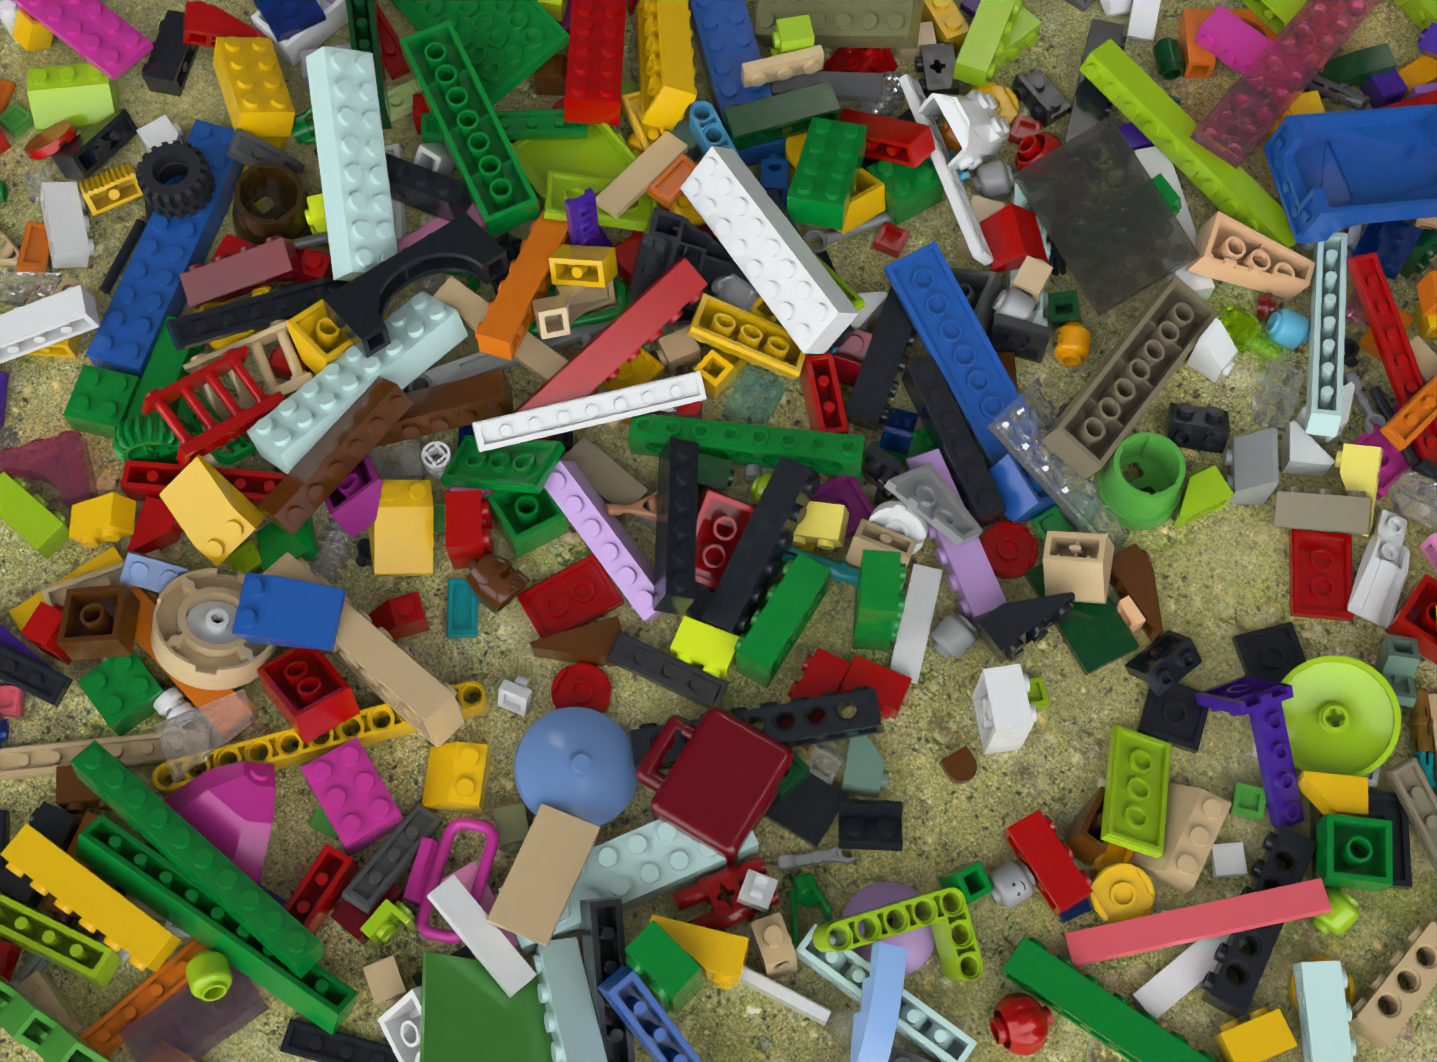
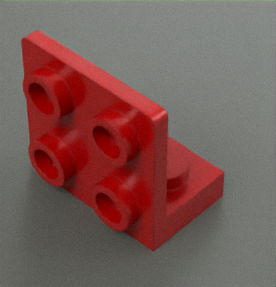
M838 48L831 58L825 62L823 69L820 71L883 73L884 85L896 71L898 65L889 48ZM860 101L861 103H866V104H869V103H870V102H866V101Z

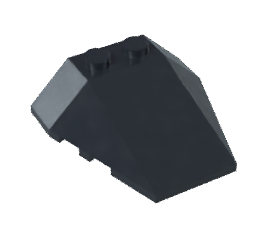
M654 207L640 239L627 292V307L674 263L683 258H686L707 282L708 285L702 289L703 293L742 310L746 309L751 283L724 246L712 239L710 234L695 227L683 215ZM701 298L693 305L688 302L681 309L683 314L672 324L667 322L663 326L690 325Z

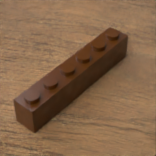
M503 369L405 393L414 404L373 448L471 425L472 422L511 414L513 412L512 387Z
M379 376L260 503L258 508L276 526L294 535L414 403L396 383Z

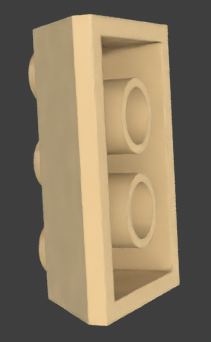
M1169 782L1163 855L1157 859L1134 851L1129 863L1139 867L1147 875L1187 894L1194 888L1232 803L1202 788Z

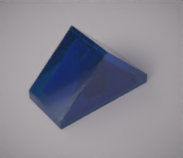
M891 407L884 424L880 447L907 455L919 414Z

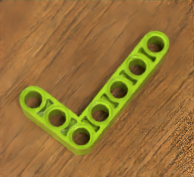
M954 887L931 890L822 923L815 928L812 935L813 943L819 951L823 953L844 952L930 925L942 970L949 980L953 982L975 981L980 978L983 972V961L965 897L959 889ZM943 897L947 899V909L943 906ZM916 905L920 908L919 918L915 914ZM888 913L891 914L893 920L891 927L887 923ZM860 921L865 929L863 936L858 931ZM953 928L955 929V932H956V940H955V941H954L953 938H952V929H953ZM831 930H833L836 935V941L834 945L829 940V934ZM962 960L965 964L964 973H962L960 967Z

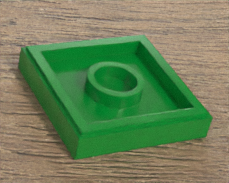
M312 515L294 535L286 532L274 523L256 532L263 572L287 552L295 559L301 557L305 561L319 554Z

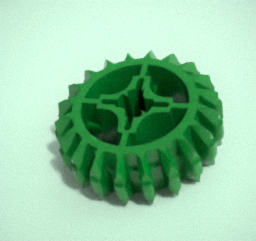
M149 414L148 416L138 415L136 418L129 417L126 421L119 422L118 426L114 427L112 447L114 448V454L117 455L119 460L125 463L126 460L180 464L176 459L180 441L161 415L152 416ZM179 419L189 434L194 435L190 424Z

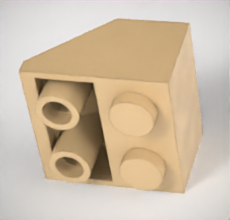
M1047 531L1043 554L1045 596L1073 592L1075 594L1074 602L1106 604L1115 548L1108 535Z

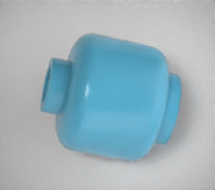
M1283 308L1270 315L1265 331L1268 333L1269 341L1293 350L1301 344L1304 345L1309 340V320L1302 314Z

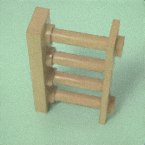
M286 319L274 321L269 325L270 328L210 354H198L190 359L191 362L183 365L184 370L191 374L220 359L229 349L235 348L237 350L246 345L249 349L248 353L252 351L265 383V394H270L271 396L280 391L287 399L300 389L303 384L315 377L313 373L303 371L289 336L290 333L286 326L288 320ZM277 340L292 373L291 380L282 384L276 382L263 346ZM233 370L229 371L239 396L237 400L239 406L248 409L255 405L256 400ZM208 383L203 385L213 409L223 421L229 419L231 416L230 412Z

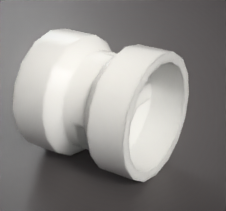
M434 441L428 443L421 453L428 475L432 478L440 479L452 459L449 447L443 442Z
M178 687L164 691L153 704L154 709L160 715L166 716V722L173 730H179L189 724L195 718L198 711L191 702L184 700V694Z

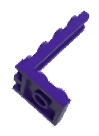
M591 188L586 189L585 194L573 200L569 198L564 201L570 245L613 247L599 226L596 197Z
M1243 676L1195 693L1197 705L1211 708V711L1229 712L1231 716L1249 713L1270 821L1273 828L1278 829L1281 825L1290 827L1305 821L1281 702L1294 697L1292 685Z

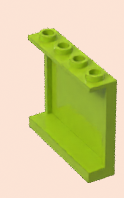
M607 123L587 124V138L517 140L511 144L533 191L541 200L543 209L545 208L548 171L616 179L639 157L635 150L630 151L623 136L619 132L615 133L611 129V125H607Z

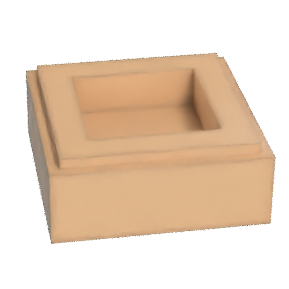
M1129 595L1119 601L1116 609L1131 633L1134 634L1141 629L1146 619Z

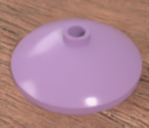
M891 881L873 883L858 891L850 899L842 917L918 895L919 893L902 883ZM916 905L915 914L919 918L920 908ZM890 913L887 915V921H893ZM860 921L858 931L863 936L865 929ZM930 925L876 941L907 948L905 976L918 970L927 961L935 945ZM873 943L850 949L871 964Z

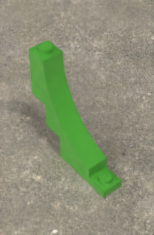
M0 975V1026L12 1038L34 1050L46 1062H113L106 1054L70 1030Z

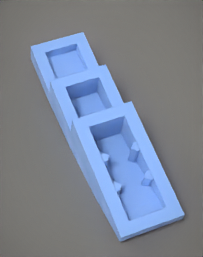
M882 942L872 944L870 977L863 978L861 1010L858 1013H854L850 1062H888L904 986L907 948Z

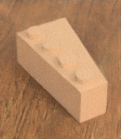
M1218 211L1201 226L1187 271L1256 291L1272 293L1274 296L1291 300L1310 285L1316 263Z

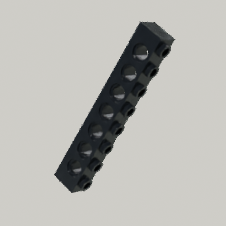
M870 686L855 687L849 693L840 694L838 691H830L821 694L820 698L796 697L790 700L791 703L778 705L777 702H766L757 709L748 710L746 707H738L729 711L751 725L757 722L764 723L762 729L764 733L778 742L789 745L791 748L885 732L880 698L876 688L870 689ZM852 706L857 709L853 717H841V713L846 707ZM824 712L825 718L821 723L813 724L810 722L813 714ZM705 713L701 714L699 719L682 721L685 726L691 724L693 727H697ZM793 717L795 719L794 724L790 728H780V723L784 718ZM646 723L640 725L639 729L630 730L634 767L636 769L665 725L658 726L656 723ZM677 729L674 743L671 749L666 752L662 760L663 764L659 770L671 769L685 747L687 741L681 735L682 730Z

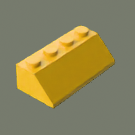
M705 293L700 300L686 334L699 342L711 345L727 354L742 358L753 365H758L791 380L799 377L806 355L803 354L784 327Z

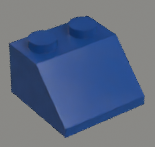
M1038 453L1007 454L988 470L1006 507L1004 514L1013 523L1029 522L1052 506L1060 507L1067 501V498Z

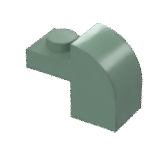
M1386 634L1378 652L1375 670L1391 685L1399 705L1414 707L1417 696L1413 676L1421 660L1417 638Z

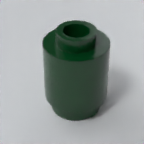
M1172 38L1159 40L1152 49L1158 73L1164 80L1177 79L1184 73L1183 69L1185 67L1180 44Z

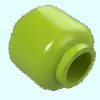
M1340 887L1336 890L1326 888L1331 912L1313 916L1314 919L1311 923L1325 936L1329 932L1342 936L1358 919L1359 913L1356 908L1359 904Z
M211 950L200 951L188 962L185 968L190 992L196 998L203 999L204 1001L220 999L226 994L233 983L228 960L220 952Z

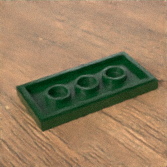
M1043 563L1025 571L1024 574L1037 597L1045 596ZM1108 595L1106 604L1074 602V608L1071 611L1073 615L1061 625L1054 624L1086 676L1138 650L1140 647Z

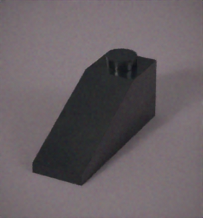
M126 108L120 109L75 136L70 143H65L59 149L60 151L51 155L66 179H87L137 134L136 130L138 128Z

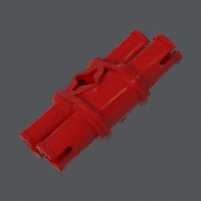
M759 856L736 867L733 864H728L723 870L706 877L700 876V879H697L698 883L672 893L679 911L705 900L707 903L710 902L712 908H710L709 913L685 923L725 932L726 928L747 919L749 921L753 920L754 914L760 912V910L736 901L748 869L764 875L767 874L761 857ZM721 888L728 896L733 895L731 897V908L729 905H726L724 900L719 901L721 900ZM776 890L769 907L780 903Z

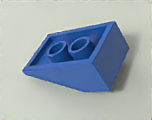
M246 573L232 633L250 643L333 651L346 590L275 575Z

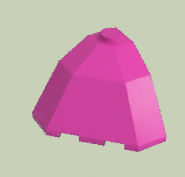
M240 761L208 769L163 800L259 885L273 822L276 792L275 767L273 764Z

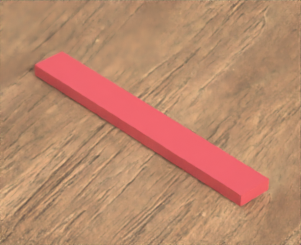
M1322 878L1068 932L1065 933L1071 961L1077 967L1330 913L1331 905Z

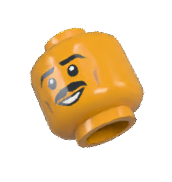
M1068 322L1064 326L1059 327L1054 334V357L1062 365L1070 367L1079 366L1090 355L1092 338L1090 331L1082 327L1078 322Z

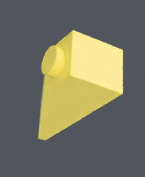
M1344 443L1343 450L1337 451L1335 467L1340 468V475L1346 492L1347 490L1366 492V497L1373 499L1370 535H1362L1371 538L1383 449L1381 447Z

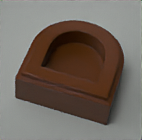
M967 746L939 762L948 778L958 784L971 781L977 771V762Z

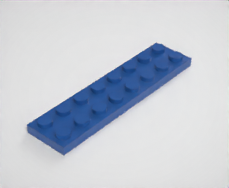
M936 241L885 266L883 271L928 354L935 359L960 413L990 468L1007 454H1029L1043 447L1045 444L1041 441L1042 436Z

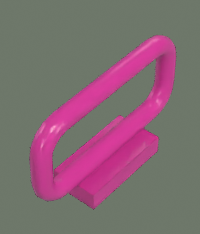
M459 817L446 826L440 843L434 839L422 837L403 899L419 907L416 925L423 937L443 943L462 941L454 930L435 928L429 924V916L433 904L427 898V895L440 885L455 835L459 831L466 829L482 832L487 837L470 892L479 905L481 904L499 845V833L493 823L483 819Z

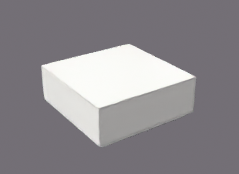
M1243 842L1213 844L1210 858L1214 878L1245 876L1248 874Z

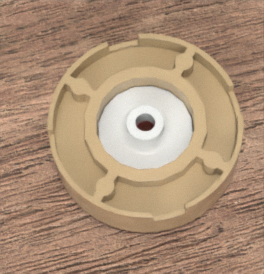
M218 568L194 570L170 582L157 598L151 627L152 650L162 668L178 681L205 690L233 689L258 677L256 669L273 659L276 645L250 643L232 633L245 579V574L238 572L236 577L217 573Z

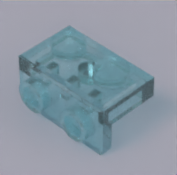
M747 368L722 410L721 415L726 421L766 426L776 406L782 399L785 387L773 372Z

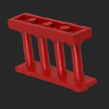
M246 345L237 350L235 348L229 349L220 359L161 390L160 388L153 389L144 397L141 411L144 416L157 410L179 439L180 444L176 459L183 468L198 454L203 457L247 433L246 431L254 426L258 420L264 418L279 406L282 401L286 400L280 391L271 396L270 394H265L243 365L249 351ZM233 370L256 400L255 405L248 409H245V407L241 408L218 377ZM208 383L230 412V418L222 423L215 421L193 390ZM183 397L206 427L205 432L196 437L195 435H190L168 404Z

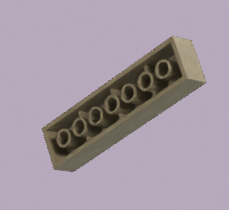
M1176 275L1157 291L1041 441L1084 480L1096 473L1108 461L1219 313Z

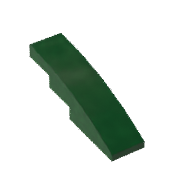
M1387 42L1328 60L1322 72L1309 68L1307 70L1338 84L1345 83L1352 87L1366 83L1368 77L1394 71L1397 63ZM1307 79V81H1310V82H1312V83H1314V84H1316V85H1319V86H1321V87H1324V86L1321 85V84H1318V83H1316V82H1314V81H1311V80ZM1298 85L1289 95L1310 92V90ZM1319 94L1320 99L1327 98Z

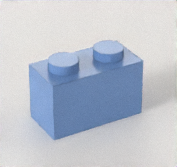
M129 550L119 582L161 593L174 579L188 573L189 566Z

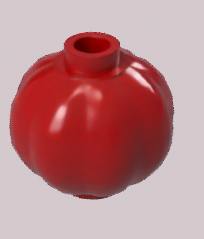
M1040 132L1028 135L1018 146L1015 157L1017 170L1029 182L1042 183L1056 179L1062 173L1067 156L1066 149L1060 139L1053 133Z
M1021 992L1010 993L1002 997L994 1009V1018L990 1019V1029L998 1045L1003 1044L1008 1051L1023 1056L1032 1055L1044 1046L1049 1026L1053 1025V1017L1049 1007H1042L1037 999Z

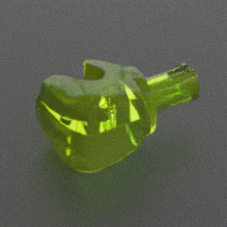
M1232 304L1218 312L1219 314L1216 318L1222 322L1235 347L1239 350L1238 352L1244 354L1246 350L1250 351L1251 349L1271 363L1275 361L1283 348L1261 335L1262 332L1260 330L1263 326L1258 323L1259 320L1249 310L1240 304Z

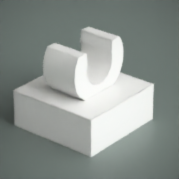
M521 675L517 676L514 683L504 679L499 687L497 706L525 717L531 707L532 690L527 688L530 679Z
M748 869L736 902L767 913L779 880Z

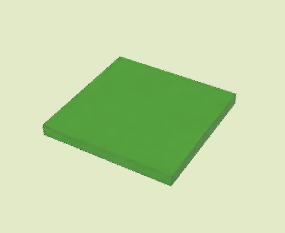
M426 951L423 956L420 1062H553L551 1055L552 1034L551 1032H546L544 1024L546 1008L545 1004H541L538 999L537 987L540 983L538 975L509 998L479 960Z

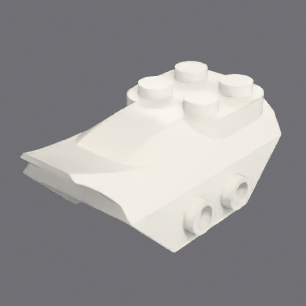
M973 90L965 96L932 93L917 110L919 114L930 116L944 114L962 146V150L948 164L949 168L968 169L971 171L983 164V161L996 156L1003 142L1009 138L1008 132L1011 131L1006 119L999 117L995 109L998 105L994 97L990 93L985 94L978 90Z

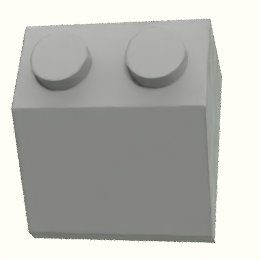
M1268 428L1235 437L1229 447L1224 449L1223 465L1227 466V475H1225L1224 479L1234 493L1229 503L1264 505L1278 485L1277 428Z

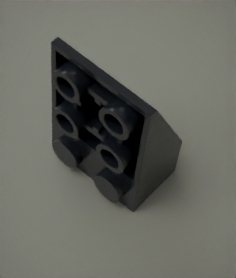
M1067 592L1004 603L978 622L979 636L1001 664L1007 659L1012 662L1025 651L1023 647L1031 641L1034 644L1039 642L1049 633L1047 631L1049 627L1055 623L1061 625L1073 615L1071 611L1074 608L1075 594Z

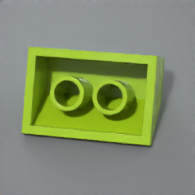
M91 63L27 68V94L36 132H42L56 123L67 120L71 121L76 129L90 128L118 111L119 79L117 78L115 81H112Z

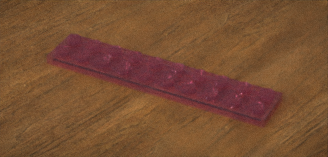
M1308 0L1195 128L1190 138L1237 169L1382 0Z

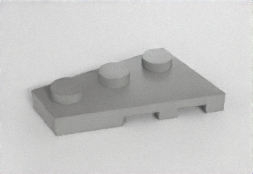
M930 462L891 478L884 485L887 490L957 547L978 538L983 532L979 524Z

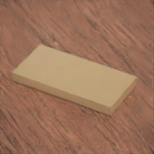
M541 804L491 909L487 922L548 947L601 831L600 827Z

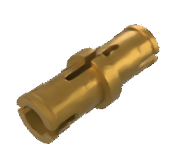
M1416 691L1417 700L1414 707H1409L1410 719L1407 721L1413 738V753L1424 751L1426 755L1429 752L1434 754L1431 728L1434 724L1429 712L1428 692Z

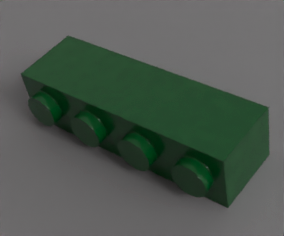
M830 81L813 83L805 88L787 90L782 94L761 97L753 102L734 104L724 109V127L736 150L739 151L808 132L812 117L839 121L841 108Z

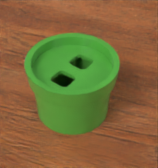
M1141 432L1127 437L1120 443L1104 466L1095 474L1093 492L1099 508L1111 521L1128 529L1148 530L1164 524L1174 515L1180 503L1183 490L1182 482L1186 472L1184 456L1179 447L1163 435ZM1131 464H1137L1143 476L1136 480L1128 481L1122 472V468ZM1151 488L1154 494L1150 495L1149 492H1143L1142 490Z

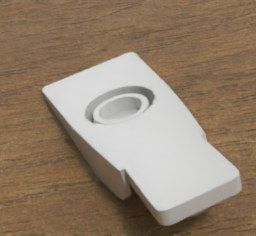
M1382 510L1378 514L1374 534L1371 535L1364 552L1347 605L1349 612L1383 628H1387L1393 619L1408 573L1410 557L1408 547L1402 546L1407 520L1387 510Z

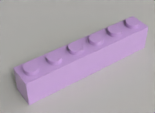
M939 449L906 459L904 471L901 474L930 462L963 504ZM927 522V537L929 540H934L937 547L935 549L937 561L941 566L944 565L948 575H946L950 590L957 593L960 600L958 602L960 614L967 618L974 626L1000 605L1007 603L980 540L976 538L957 547Z
M560 460L544 486L642 620L651 621L658 619L665 612L653 610L655 569L615 516H607L604 510L605 502L574 461Z

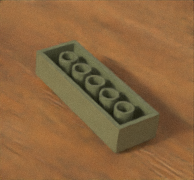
M759 0L754 34L763 46H773L772 32L776 31L777 19L809 14L815 36L814 46L917 49L924 0Z

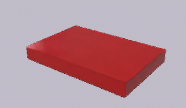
M1292 529L1289 532L1290 616L1351 622L1354 616L1352 612L1348 611L1347 605L1353 589L1352 535Z
M594 553L516 595L540 639L587 625L624 605L623 598Z

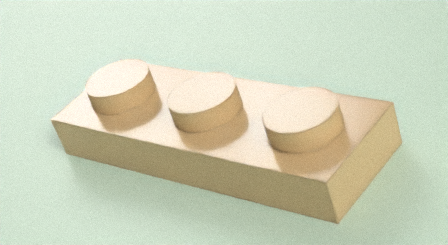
M821 45L742 63L741 80L744 88L759 87L768 82L784 81L793 76L813 74L818 70H822L824 62L823 48Z

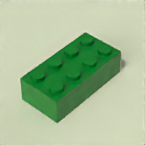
M812 117L787 195V210L794 222L843 230L866 151V125Z
M863 549L855 590L852 649L888 651L891 641L896 642L899 622H901L905 605V593H902L903 582H905L906 563H901V552Z
M800 552L794 561L789 559L781 573L784 576L779 585L774 583L766 596L768 603L763 610L757 609L751 619L750 624L753 626L747 635L742 633L734 647L737 650L734 659H736V671L765 688H768L828 592L831 570Z
M654 920L624 949L627 956L625 961L628 965L627 967L634 970L644 985L650 989L653 997L666 1014L671 1010L676 1016L703 988L702 968Z

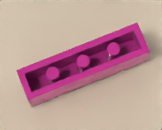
M1222 5L1200 25L1195 38V42L1201 48L1215 55L1225 65L1236 70L1246 80L1253 82L1264 90L1267 95L1274 97L1281 103L1285 96L1289 95L1301 83L1308 69L1306 64Z

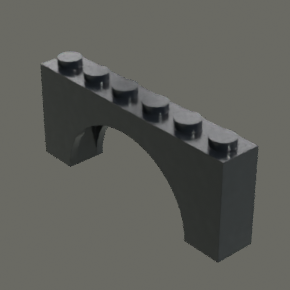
M464 213L339 289L332 291L322 299L328 318L368 358L391 344L386 324L383 321L384 313L393 297L404 287L420 278L445 272L468 274L478 278L487 285L509 271L507 254L467 213Z

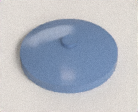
M566 707L545 714L530 726L521 739L515 754V783L523 802L535 816L541 804H545L602 827L614 820L627 807L637 787L638 780L635 776L636 768L634 767L630 738L614 720L603 713L589 708Z

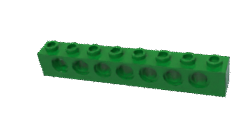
M641 414L631 417L627 440L631 454L659 457V453L670 437L699 443L698 453L733 461V465L746 466L748 464H758L763 468L775 469L780 457L784 456L812 468L818 474L862 478L865 436L654 414Z

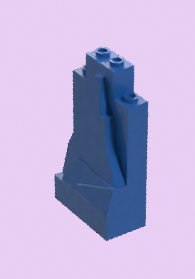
M1437 104L1287 115L1263 147L1296 244L1327 241L1333 233L1358 224L1437 217Z

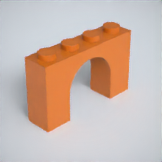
M1249 8L1227 9L1296 57L1294 34L1282 41ZM1183 9L1178 23L1179 43L1185 63L1183 78L1210 79L1216 64L1215 55L1201 48L1195 42V38L1200 25L1216 9Z

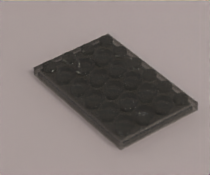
M1111 115L1012 175L1013 180L1097 316L1104 314L1199 257V252Z

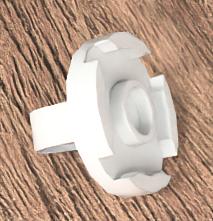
M889 501L880 504L872 511L869 519L872 523L917 540L912 554L922 547L928 532L927 522L902 501Z

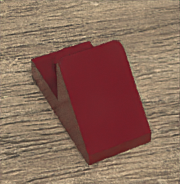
M852 326L854 332L842 346L838 347V351L833 359L839 383L854 387L873 333Z

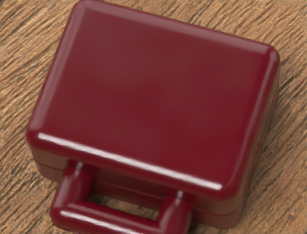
M719 706L709 708L697 727H693L691 724L685 726L682 721L688 720L679 715H672L666 721V725L659 732L635 772L636 779L640 783L656 792L650 803L653 821L659 819L667 822L679 832L717 852L718 855L726 859V865L735 864L738 861V854L745 840L749 837L752 830L755 833L777 796V788L782 782L783 777L788 775L789 767L793 763V751L789 746L778 742L768 734ZM677 729L682 730L681 735L684 736L687 743L666 776L658 770L663 764L662 760L666 752L671 749L675 740L674 736Z

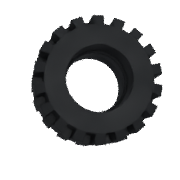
M173 140L172 144H168L167 141L162 142L160 147L153 146L150 148L151 152L149 154L145 152L142 156L144 161L138 162L137 168L139 171L136 172L138 186L151 209H154L160 216L165 214L166 218L173 219L174 216H177L178 219H185V215L189 214L192 217L196 215L195 211L198 209L201 211L205 209V202L210 203L213 198L211 193H215V179L201 151L197 147H192L191 143L188 142L182 145L179 140ZM187 175L177 184L165 185L168 180L175 176Z

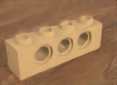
M1430 921L1423 926L1417 924L1406 936L1409 943L1403 950L1399 947L1387 960L1391 966L1384 974L1380 971L1370 981L1368 986L1372 990L1365 998L1360 996L1351 1007L1353 1014L1351 1022H1348L1349 1025L1377 1049L1388 1046L1437 983V924L1434 921ZM1417 951L1422 952L1426 956V966L1418 962L1416 958ZM1398 975L1406 978L1408 982L1407 990L1399 986L1397 982ZM1379 999L1387 1002L1389 1006L1388 1015L1380 1011L1378 1007Z

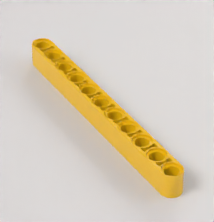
M467 681L452 685L457 693L455 699L462 706L460 712L463 719L478 716L487 710L489 699L483 685L479 682ZM478 693L481 695L480 700L474 704L466 702L470 694ZM385 703L360 710V714L327 731L326 733L330 734V737L324 744H316L317 738L305 744L292 728L162 763L154 769L152 782L162 793L170 796L193 780L195 772L199 767L207 766L208 770L224 766L231 758H238V762L249 761L273 764L275 770L315 760L355 737L358 738L363 747L418 731ZM381 718H390V723L386 727H376L377 722ZM351 726H360V730L356 735L346 736V732ZM291 742H299V746L294 752H286V748ZM267 749V757L262 761H256L258 752ZM171 774H176L175 781L169 786H164L165 779Z

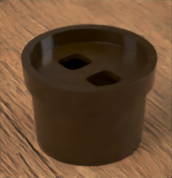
M265 162L249 167L239 176L234 187V205L232 210L233 228L238 238L256 245H262L266 243L265 239L276 235H281L289 240L312 235L304 209L309 208L306 199L309 195L304 190L295 172L282 164ZM264 196H267L275 203V206L262 214L254 207V204Z

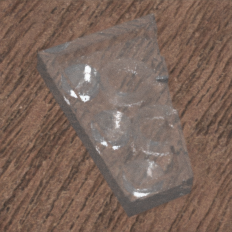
M0 271V303L21 307L38 301L43 297H49L62 281V274L58 272Z
M244 689L154 724L172 779L176 784L195 765H200L208 759V755L221 744L228 743L256 720L248 695Z

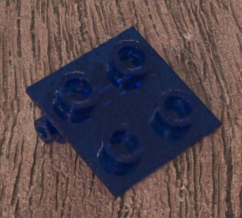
M1399 220L1369 223L1349 258L1376 252L1385 277L1395 280L1424 229Z

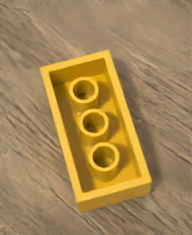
M216 37L213 65L234 131L241 129L255 137H291L295 109L271 38Z

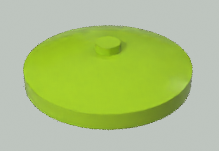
M1322 656L1298 665L1280 682L1292 685L1294 697L1281 702L1294 766L1302 772L1311 771L1362 777L1382 765L1394 750L1401 729L1399 702L1388 681L1370 665L1346 656Z

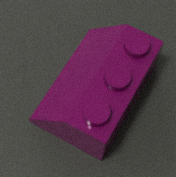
M369 453L324 501L330 516L351 538L359 532L368 529L377 518L383 482Z

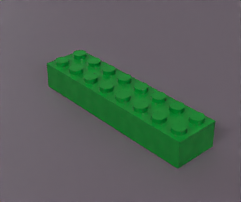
M451 20L399 39L407 66L486 232L492 237L540 216L539 201Z

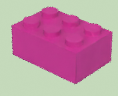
M357 737L300 767L305 781L348 856L392 833L402 822V814Z

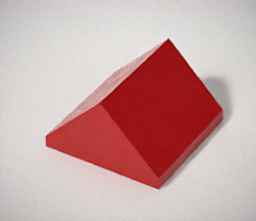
M1010 203L980 222V227L994 258V261L990 263L993 272L998 273L1020 269L1027 255L1032 258L1042 259L1048 264L1035 213Z

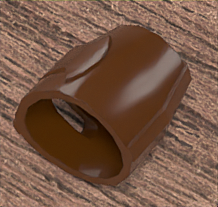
M494 553L486 554L479 561L473 559L467 567L470 569L466 577L467 585L478 600L495 615L508 605L530 582V579L519 569L515 570L513 568V564L509 560Z

